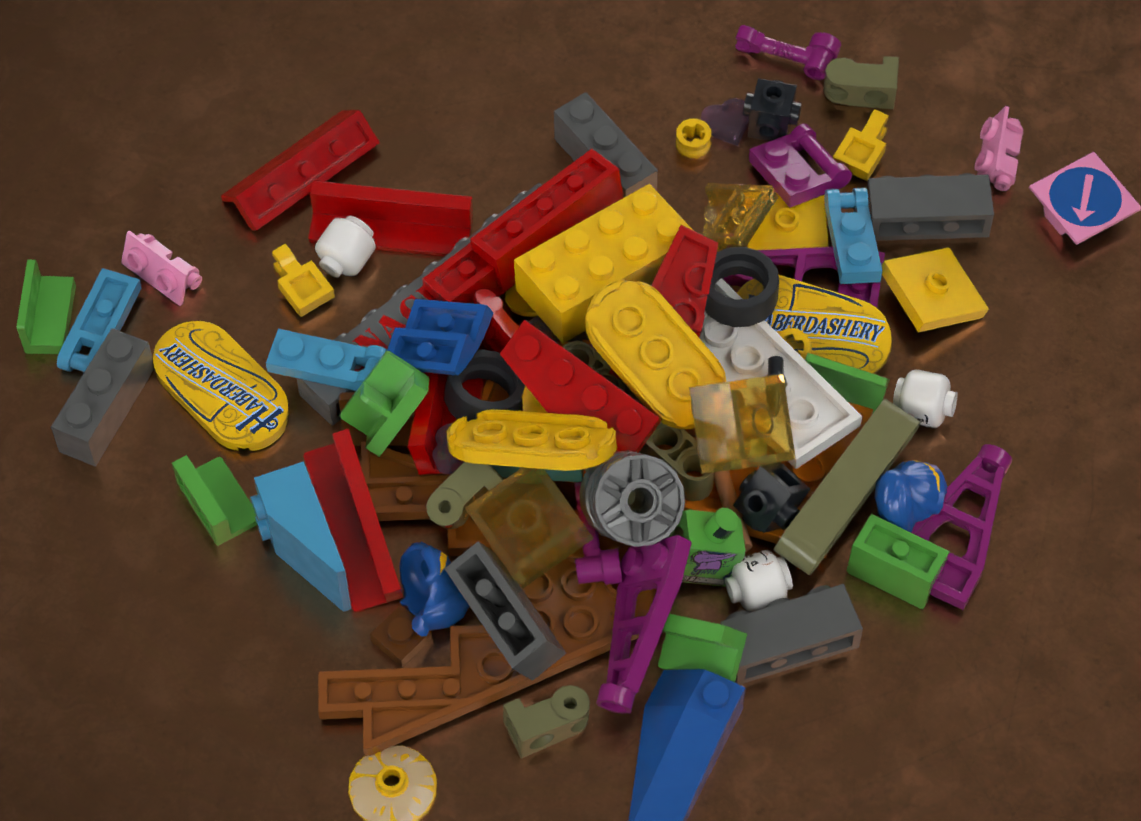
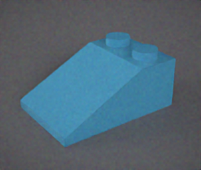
M304 461L255 477L257 494L250 496L262 541L270 539L275 553L343 612L352 609L345 568Z

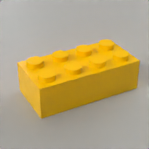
M649 183L514 259L516 291L562 343H565L586 331L585 317L587 309L594 295L603 286L616 280L633 281L636 283L640 281L652 285L680 225L691 230L693 229Z

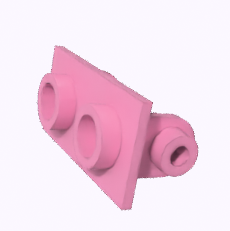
M1007 106L993 118L989 117L983 124L980 132V138L983 139L982 149L975 162V170L978 171L977 175H989L990 182L1000 191L1009 190L1010 186L1015 183L1018 159L1009 155L1016 157L1020 153L1023 127L1020 125V121L1015 118H1008L1009 107Z
M128 231L121 263L181 306L185 290L188 288L195 290L202 282L199 269L191 266L179 256L169 260L172 257V251L155 240V237L151 234L144 235L140 233L136 236L131 231Z

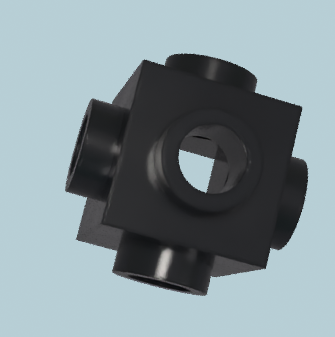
M758 78L755 92H747L743 108V116L749 117V138L772 141L788 135L791 125H798L802 103L795 102L796 85L786 84L779 80L771 81Z
M781 462L760 465L757 471L750 473L739 487L741 494L733 506L743 514L744 522L756 531L766 533L778 529L785 530L799 513L798 507L811 489Z

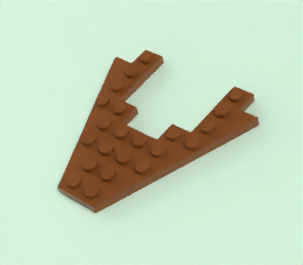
M361 442V468L378 520L430 519L427 514V501L431 494L452 473L419 475L412 456L386 448L379 457L365 448L366 442ZM508 489L500 498L488 492L470 510L469 518L464 525L456 529H448L449 556L462 555L478 541L499 555L567 653L532 681L512 669L483 625L450 626L451 666L318 672L319 718H363L364 756H371L610 651L619 583L605 585V581L578 584L575 558L584 557L578 511ZM598 532L600 551L618 548L621 565L622 558L631 545L602 536ZM657 588L639 592L636 600L635 618L647 615ZM640 634L632 635L631 641L637 639Z

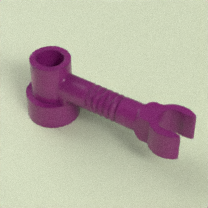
M746 25L739 27L735 37L738 40L735 46L737 50L745 53L764 52L771 55L774 54V56L777 55L778 57L781 56V58L792 59V61L805 64L804 73L815 80H823L825 78L827 65L837 58L841 49V42L836 37L823 32L813 34L807 48L768 38L762 32H758L756 29Z
M582 481L574 482L584 557L575 558L578 584L605 581V585L622 583L618 548L600 551L598 532L588 524L580 507L579 490Z

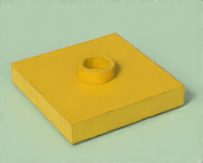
M774 189L744 190L747 248L770 250L829 247L824 195L790 208Z
M949 247L885 260L881 265L882 276L918 332L984 318L989 310Z

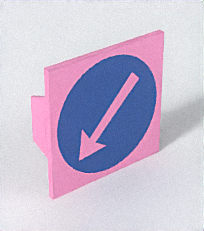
M1095 152L1029 186V189L1044 205V215L1060 235L1067 233L1076 245L1141 211V206Z

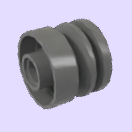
M630 450L616 451L606 462L589 468L584 474L579 490L580 507L588 524L602 536L634 547L653 545L668 537L680 523L685 507L684 487L676 471L662 459ZM634 490L635 499L634 502L629 506L628 497L629 494Z

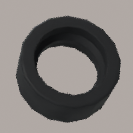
M730 247L717 252L710 291L706 301V313L720 324L731 327H750L764 321L773 313L778 301V269L769 257L751 248ZM730 275H745L759 281L763 285L764 290L752 298L736 300L725 297L715 289V284L721 278Z
M482 349L476 351L472 360L459 375H448L444 391V401L448 411L457 420L467 416L468 422L477 419V413L485 410L521 411L523 406L522 394L525 385L499 352ZM477 378L491 380L504 388L509 397L495 402L480 400L470 395L463 388L462 383Z

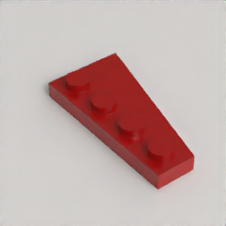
M680 225L651 286L658 290L700 338L718 242ZM611 368L609 374L621 379Z
M525 319L500 353L502 358L547 413L596 417L607 423V429L613 427L616 432V451L630 450L639 453L662 421L652 411Z

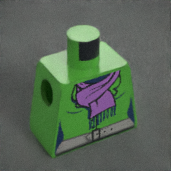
M720 508L716 512L685 510L682 513L680 523L668 536L679 535L692 541L682 582L726 586L725 578L732 576L733 567L741 563L745 557L741 519L729 508Z

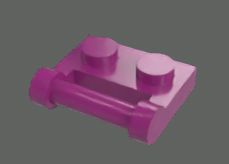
M805 123L795 127L791 134L749 149V162L790 208L825 195L826 189H841L849 183L852 177V172L843 163L835 161L816 140L814 130ZM805 150L825 174L818 176L798 152Z

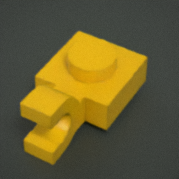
M874 109L862 132L851 127L833 156L835 161L843 163L852 172V175L868 181V178H870L886 151V143L881 140L887 132V128L884 126L888 121L889 115Z
M286 244L272 251V256L277 261L273 263L274 269L282 277L277 280L278 288L300 317L335 297L333 287L312 260L301 266Z

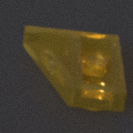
M708 183L705 187L708 205L704 206V217L707 222L704 225L703 236L718 242L717 250H724L730 247H746L778 199L773 186Z

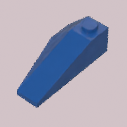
M706 669L663 670L644 706L629 821H686L743 710L746 687Z

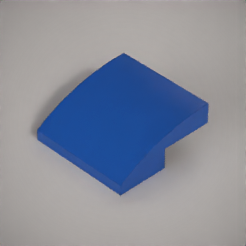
M415 299L405 328L395 327L387 351L397 355L421 372L459 375L478 350L489 327L493 311L483 304Z

